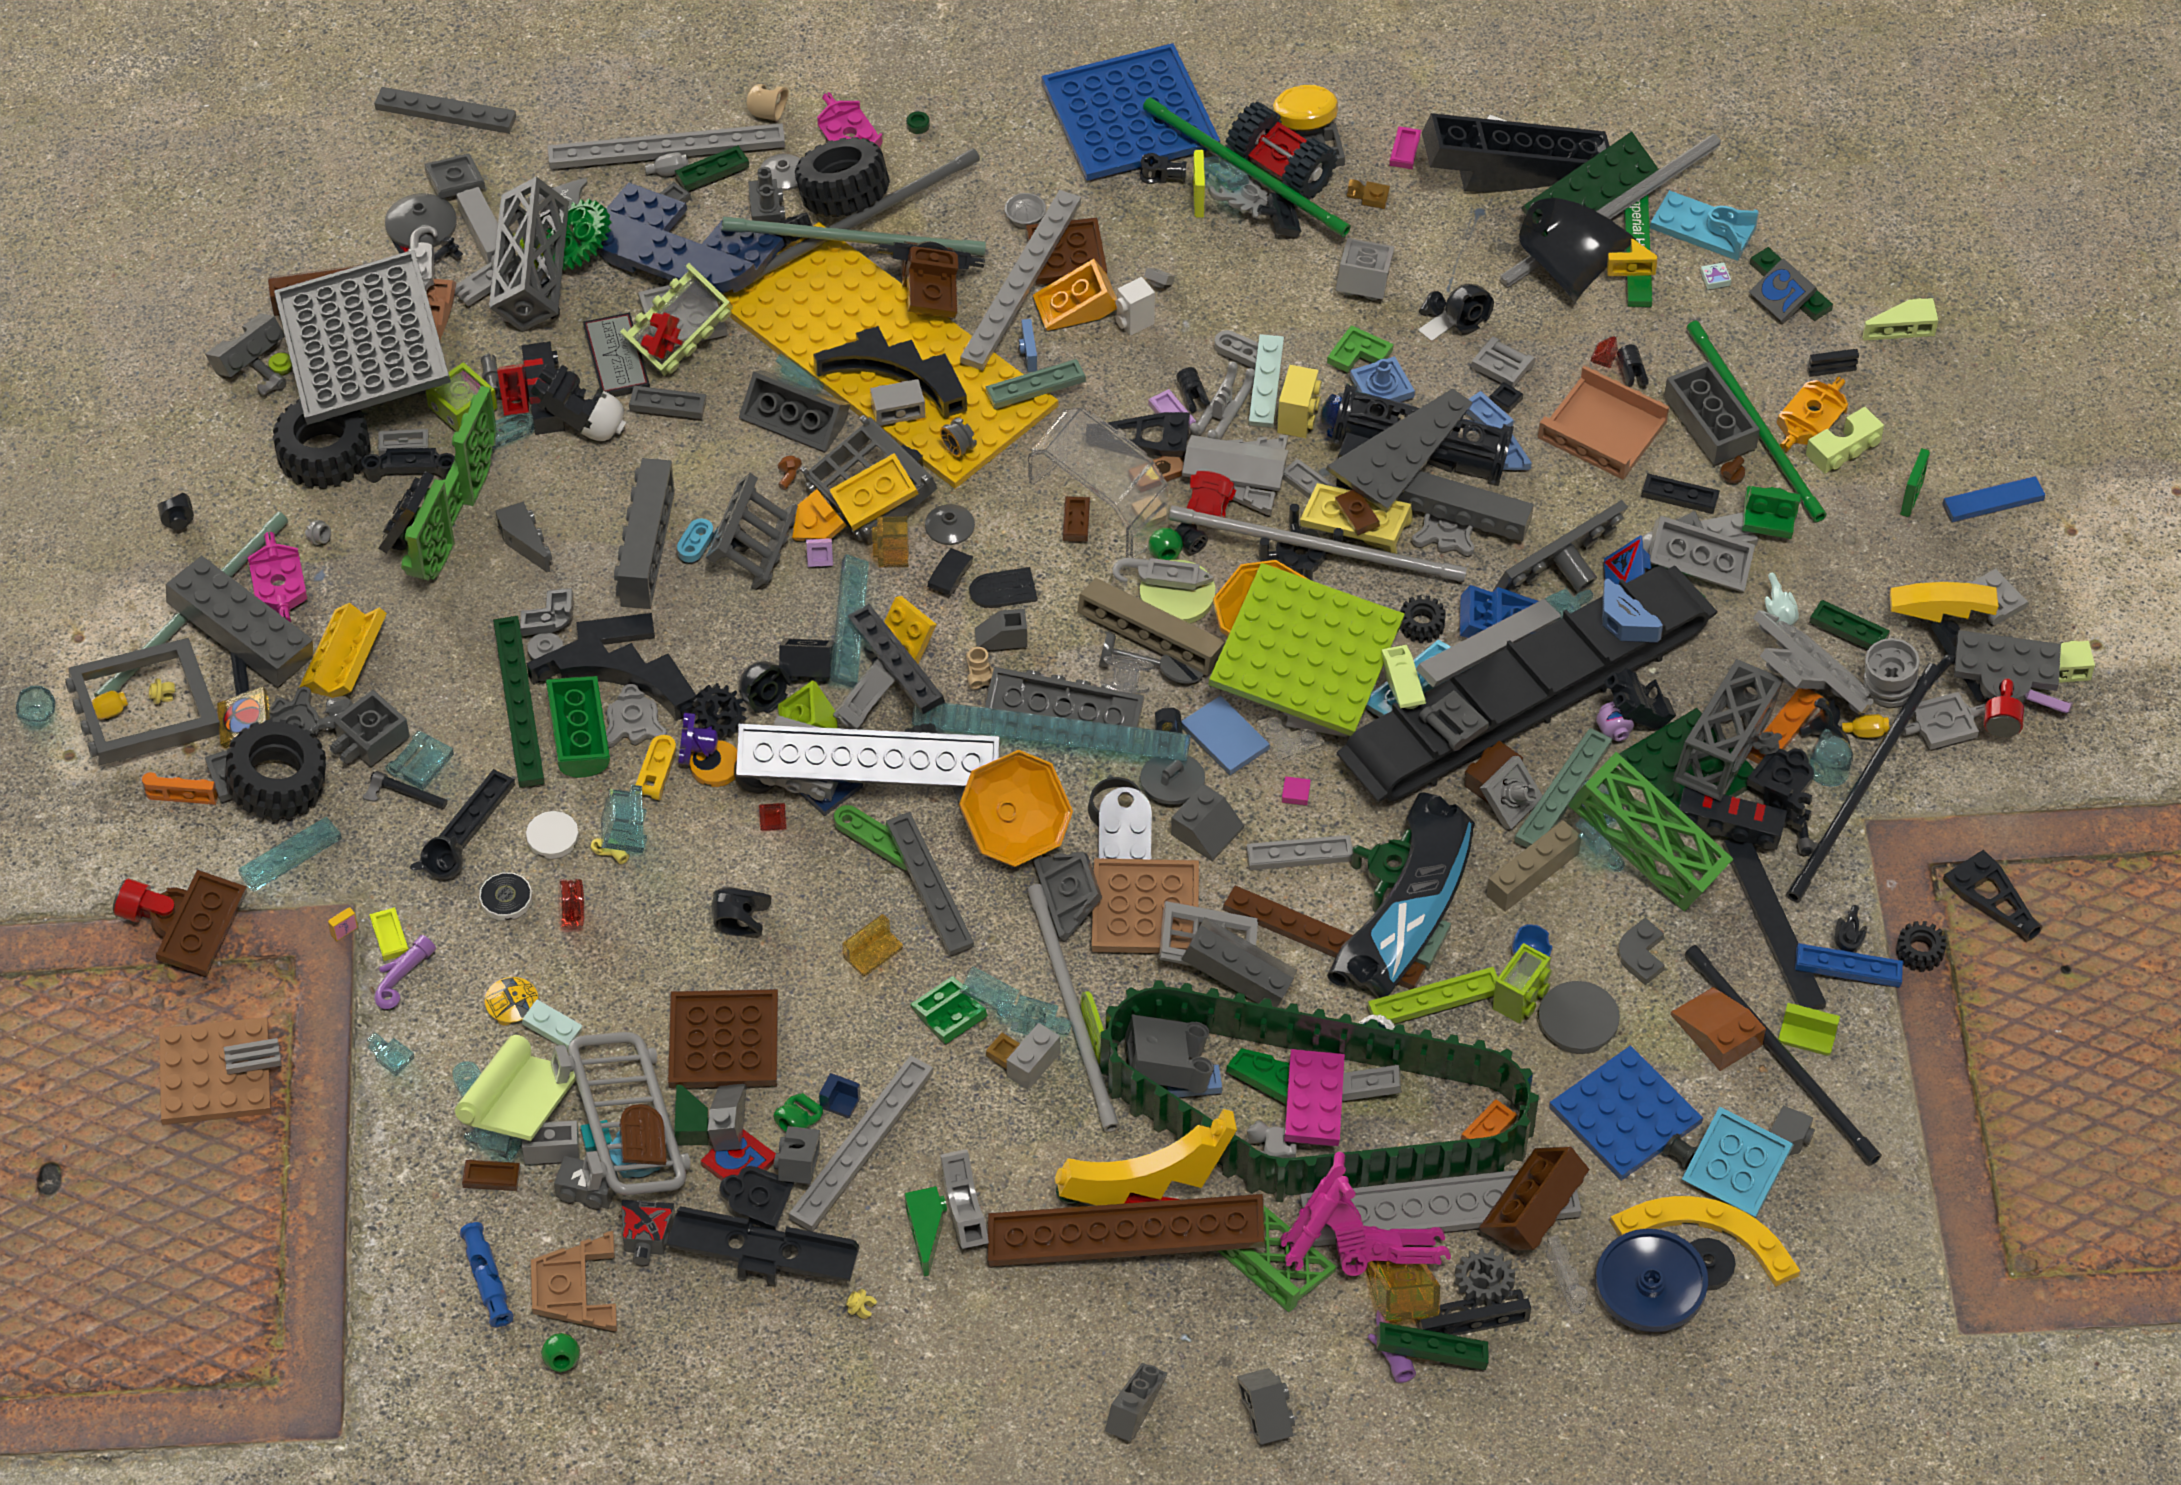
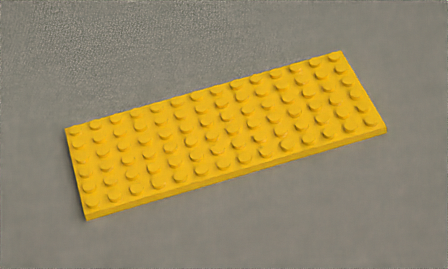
M820 222L814 225L816 227H825ZM800 238L797 241L791 242L777 254L791 248L792 246L804 241L807 238ZM829 240L762 276L761 279L734 293L732 289L722 294L733 307L732 313L729 316L731 319L836 399L851 404L849 409L860 417L864 415L867 419L871 417L875 422L870 388L901 383L903 381L878 373L859 371L838 372L818 377L814 370L813 354L841 346L845 343L856 341L857 332L879 326L888 346L912 340L922 360L946 353L967 394V411L944 418L938 407L922 392L925 401V417L881 425L880 427L900 446L905 445L911 449H916L923 455V465L954 489L959 487L1059 406L1058 399L1047 393L994 409L986 394V386L1024 374L994 352L983 370L960 363V356L972 335L947 317L908 312L907 287H902V283L845 241ZM955 418L963 419L964 422L962 423L964 425L968 424L975 434L972 436V439L977 441L975 448L966 450L965 454L960 457H956L948 451L940 436L941 427L946 424L950 425L951 421Z

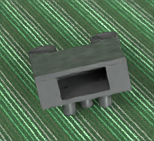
M1132 1015L1125 1034L1129 1066L1158 1085L1184 1088L1195 1093H1203L1207 1090L1214 1071V1064L1209 1059L1200 1057L1209 1035V1029L1199 1022L1184 1023Z

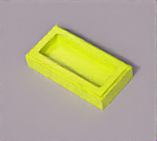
M395 907L369 914L383 961L397 958L409 950Z

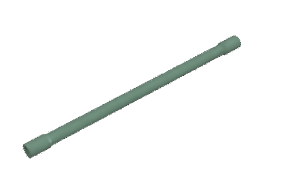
M724 216L722 219V231L752 232L877 245L878 243L893 245V242L904 243V241L915 243L932 241L957 251L980 256L985 255L986 248L985 241L930 238L753 221Z
M277 512L221 570L232 577L248 561V557L257 552L266 543L264 534L268 532L269 539L271 538L270 532L276 535L288 523L287 517L283 513ZM178 612L142 649L165 644L188 619ZM140 668L116 673L94 693V697L96 698L109 691L118 692Z

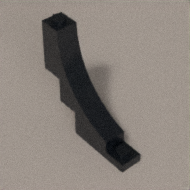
M595 632L526 663L528 677L533 685L546 681L555 675L559 679L597 676L598 682L615 683L623 686L628 684L636 685L641 692L661 704L675 721L684 718V713H691L696 708L692 705V702L696 699V693L669 653L648 663L644 662L632 643L609 653Z

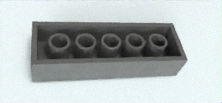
M642 458L640 468L635 470V482L637 484L636 487L631 489V502L633 503L632 507L628 506L626 519L628 526L623 527L622 540L624 541V546H619L618 560L620 565L615 566L614 581H617L616 596H620L621 607L651 609L675 487L672 460Z
M202 555L166 583L167 604L230 652L234 653L238 658H241L247 665L276 687L280 686L313 658L312 638Z

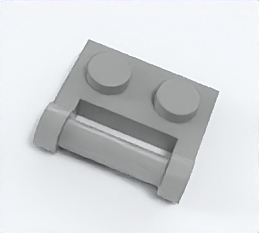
M1493 336L1472 360L1471 367L1501 383L1505 382L1514 387L1524 374L1532 369L1536 358L1529 354L1526 356L1501 343L1500 339Z
M1996 568L1973 582H1966L1996 587L1999 605L1996 615L1985 613L1988 616V621L1993 626L2027 608L2028 601Z

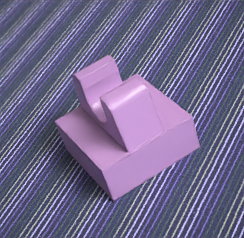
M832 539L806 540L808 567L833 566Z

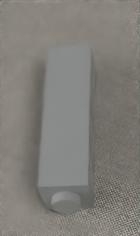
M476 187L456 194L458 209L486 264H489L492 256L495 255L498 223L480 188Z

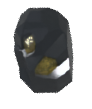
M1174 707L1162 708L1155 712L1157 746L1164 753L1177 752L1183 741L1181 712Z

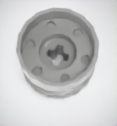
M1883 639L1874 643L1867 651L1863 685L1870 692L1868 697L1873 699V702L1881 706L1896 707L1904 705L1917 684L1920 664L1918 652L1911 644L1900 639Z

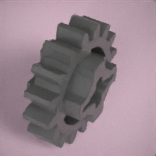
M1480 1248L1479 1254L1469 1251L1468 1258L1462 1256L1460 1258V1265H1456L1455 1284L1458 1285V1292H1466L1465 1299L1467 1301L1472 1297L1475 1298L1476 1305H1479L1481 1300H1485L1487 1306H1490L1493 1299L1501 1303L1502 1295L1509 1297L1510 1289H1514L1515 1269H1511V1260L1504 1262V1254L1501 1253L1495 1256L1494 1249H1491L1489 1253H1485L1483 1248Z

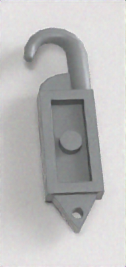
M423 226L412 232L410 236V249L408 251L415 250L427 291L430 286L434 285V250L429 243H419V238L425 233H432L434 237H437L438 233L433 227Z
M1123 558L1118 560L1112 569L1114 577L1124 583H1127L1128 579L1120 575V570L1125 567L1138 569L1139 578L1146 582V584L1196 590V587L1214 581L1212 575L1199 568L1200 564L1153 558L1149 560Z

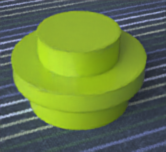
M276 353L269 359V368L281 376L288 374L292 369L290 355L287 353Z

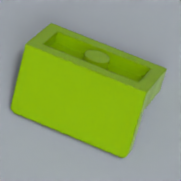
M1787 1003L1778 1040L1784 1045L1830 1056L1840 1016Z

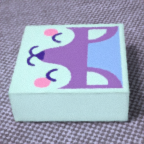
M1725 263L1701 266L1700 273L1707 290L1731 285V278Z

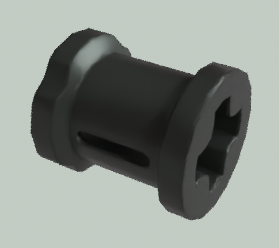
M1676 1133L1667 1142L1663 1153L1665 1155H1672L1682 1163V1167L1687 1169L1698 1147L1690 1146L1681 1139L1680 1134Z

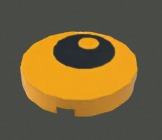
M718 740L716 751L713 754H709L708 757L704 753L693 752L690 757L692 776L703 785H705L704 783L711 784V787L728 785L736 779L734 765L737 760V749L728 742Z

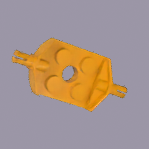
M1837 377L1832 384H1825L1818 380L1806 382L1778 415L1777 425L1786 436L1785 440L1780 444L1784 452H1788L1794 443L1807 445L1810 438L1826 429L1829 430L1843 412L1847 413V400L1844 394L1839 391L1845 385L1843 378L1840 380L1841 377ZM1815 406L1819 408V410L1811 411L1808 409V407Z

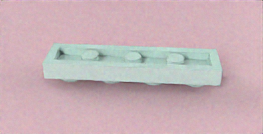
M1259 335L1249 416L1250 426L1270 428L1274 426L1284 344L1283 336Z

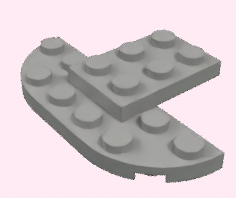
M1758 610L1753 617L1759 623L1758 628L1767 635L1774 636L1777 639V645L1782 648H1765L1760 655L1766 661L1765 665L1771 671L1779 672L1784 677V682L1793 689L1831 690L1836 696L1844 697L1850 703L1848 706L1856 713L1862 714L1868 711L1873 704V699H1868L1870 692L1851 672L1793 625L1790 626L1784 621L1777 622L1779 617Z

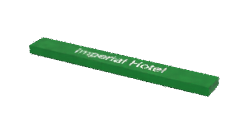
M1647 194L1624 210L1625 230L1635 237L1638 243L1650 250L1649 201ZM1630 246L1626 249V253H1630ZM1651 275L1626 276L1628 307H1652Z

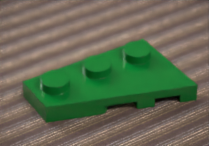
M1241 1048L1228 1063L1226 1072L1287 1105L1289 1063L1275 1060L1273 1055Z

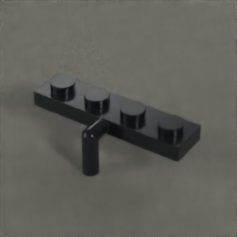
M1941 620V623L1934 621L1931 624V628L1948 653L1937 664L1941 669V673L1936 680L1950 665H1955L1957 634L1960 627L1952 620ZM1964 678L1978 702L1990 700L1989 698H1984L1980 690L1979 680Z

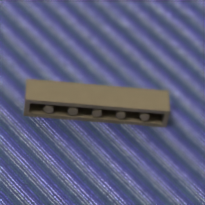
M1096 577L1079 596L1078 613L1163 655L1166 654L1206 676L1213 671L1215 661L1219 658L1226 643L1225 640Z

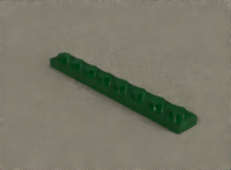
M511 616L493 619L519 788L545 784L519 617Z

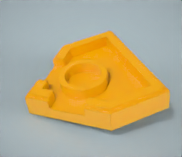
M816 489L798 504L792 538L795 541L831 539L847 525Z

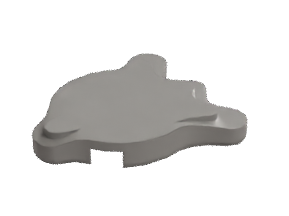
M1427 513L1424 518L1423 528L1412 537L1414 546L1423 547L1431 542L1438 543V550L1441 552L1457 550L1465 556H1470L1474 553L1475 549L1470 539L1473 532L1472 526L1461 525L1458 522L1437 518Z
M628 684L624 686L621 693L617 696L618 700L612 705L611 703L609 704L607 709L609 727L606 731L608 747H613L623 737H628L631 744L637 745L647 738L653 739L659 735H667L666 729L658 722L659 716L655 701L646 698L636 685Z

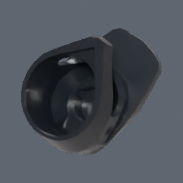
M722 887L715 890L711 904L714 926L722 933L732 936L762 935L763 925L757 923L749 914L754 911L767 910L771 905V895L735 887ZM737 920L744 922L748 926H739Z

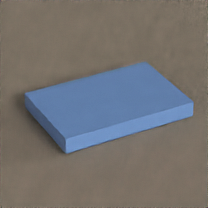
M1221 695L1181 721L1182 728L1229 775H1232L1270 749V744Z

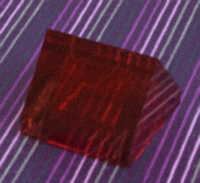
M1611 336L1597 343L1590 361L1594 364L1611 368L1618 352L1617 338Z
M785 803L759 804L761 831L787 829Z

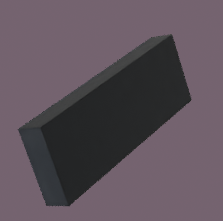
M1647 473L1641 497L1714 514L1720 490Z
M652 613L576 622L578 639L593 632L597 634L603 644L655 638Z

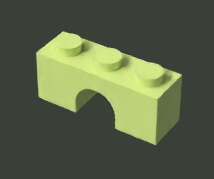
M1863 407L1846 417L1843 433L1847 437L1835 436L1826 429L1808 440L1806 456L1826 474L1832 469H1838L1849 459L1857 458L1866 449L1877 446L1882 440L1884 424L1866 407Z

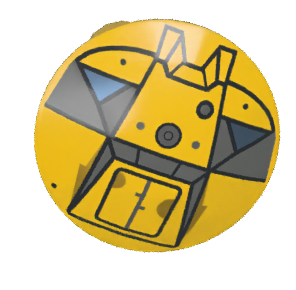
M503 978L495 982L488 989L485 995V1007L488 1013L500 1025L507 1026L511 1023L522 1021L534 1002L538 1000V993L533 984L523 978Z

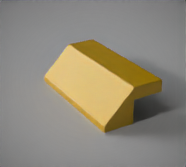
M351 603L335 609L299 688L308 687L311 693L332 698L350 693L387 613L379 607L364 614Z

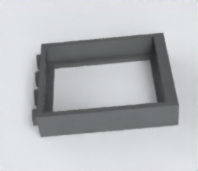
M189 638L68 667L69 678H65L68 693H73L75 697L72 700L76 715L81 714L82 721H80L82 733L84 736L88 735L90 742L87 744L90 756L96 757L99 766L219 735L220 722ZM179 658L200 718L106 742L84 681Z

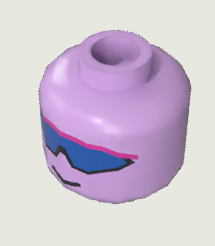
M1613 702L1607 703L1599 709L1596 722L1602 734L1612 738V740H1625L1634 727L1632 718L1630 720L1623 719L1620 710L1615 708Z

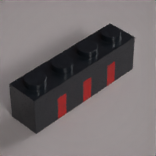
M550 341L521 345L535 435L565 431L564 421L550 413L546 407L544 410L538 407L541 399L530 393L546 364L555 368L554 365H559L557 350L552 351Z
M1684 786L1678 808L1701 830L1711 835H1720L1732 838L1738 842H1748L1765 849L1771 848L1775 850L1778 848L1787 811L1728 795H1724L1722 800L1719 801Z

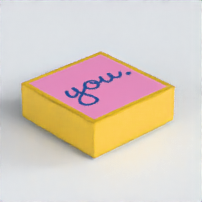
M350 907L328 920L331 936L336 942L358 928L355 912Z

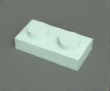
M539 1000L534 1002L522 1019L524 1026L557 1045H565L567 1050L570 1042L582 1031L581 1024Z

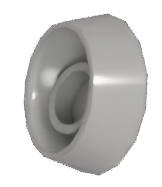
M1020 193L1008 199L1005 204V212L1015 227L1026 229V225L1039 224L1046 213V204L1037 195Z

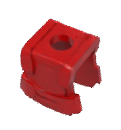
M1197 471L1190 478L1192 498L1188 502L1187 509L1226 518L1228 503L1232 501L1237 491L1235 490L1234 483L1228 477L1219 473Z

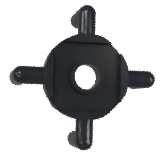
M1291 504L1289 508L1290 532L1321 538L1314 529H1300V507L1298 504ZM1334 529L1333 541L1343 543V529ZM1264 537L1259 541L1260 561L1277 560L1312 581L1313 572L1318 570V566L1325 561L1326 554H1329V552L1277 542L1276 550L1269 551V539ZM1298 549H1303L1307 553L1304 555H1298L1294 551Z

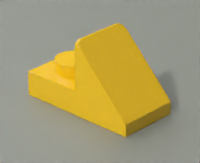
M1631 239L1630 253H1608L1607 276L1656 275L1657 255L1634 239Z

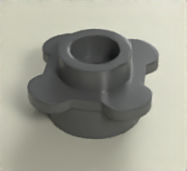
M1764 732L1758 735V740L1753 744L1754 749H1759L1761 754L1775 753L1780 748L1778 741L1782 739V735L1780 733Z

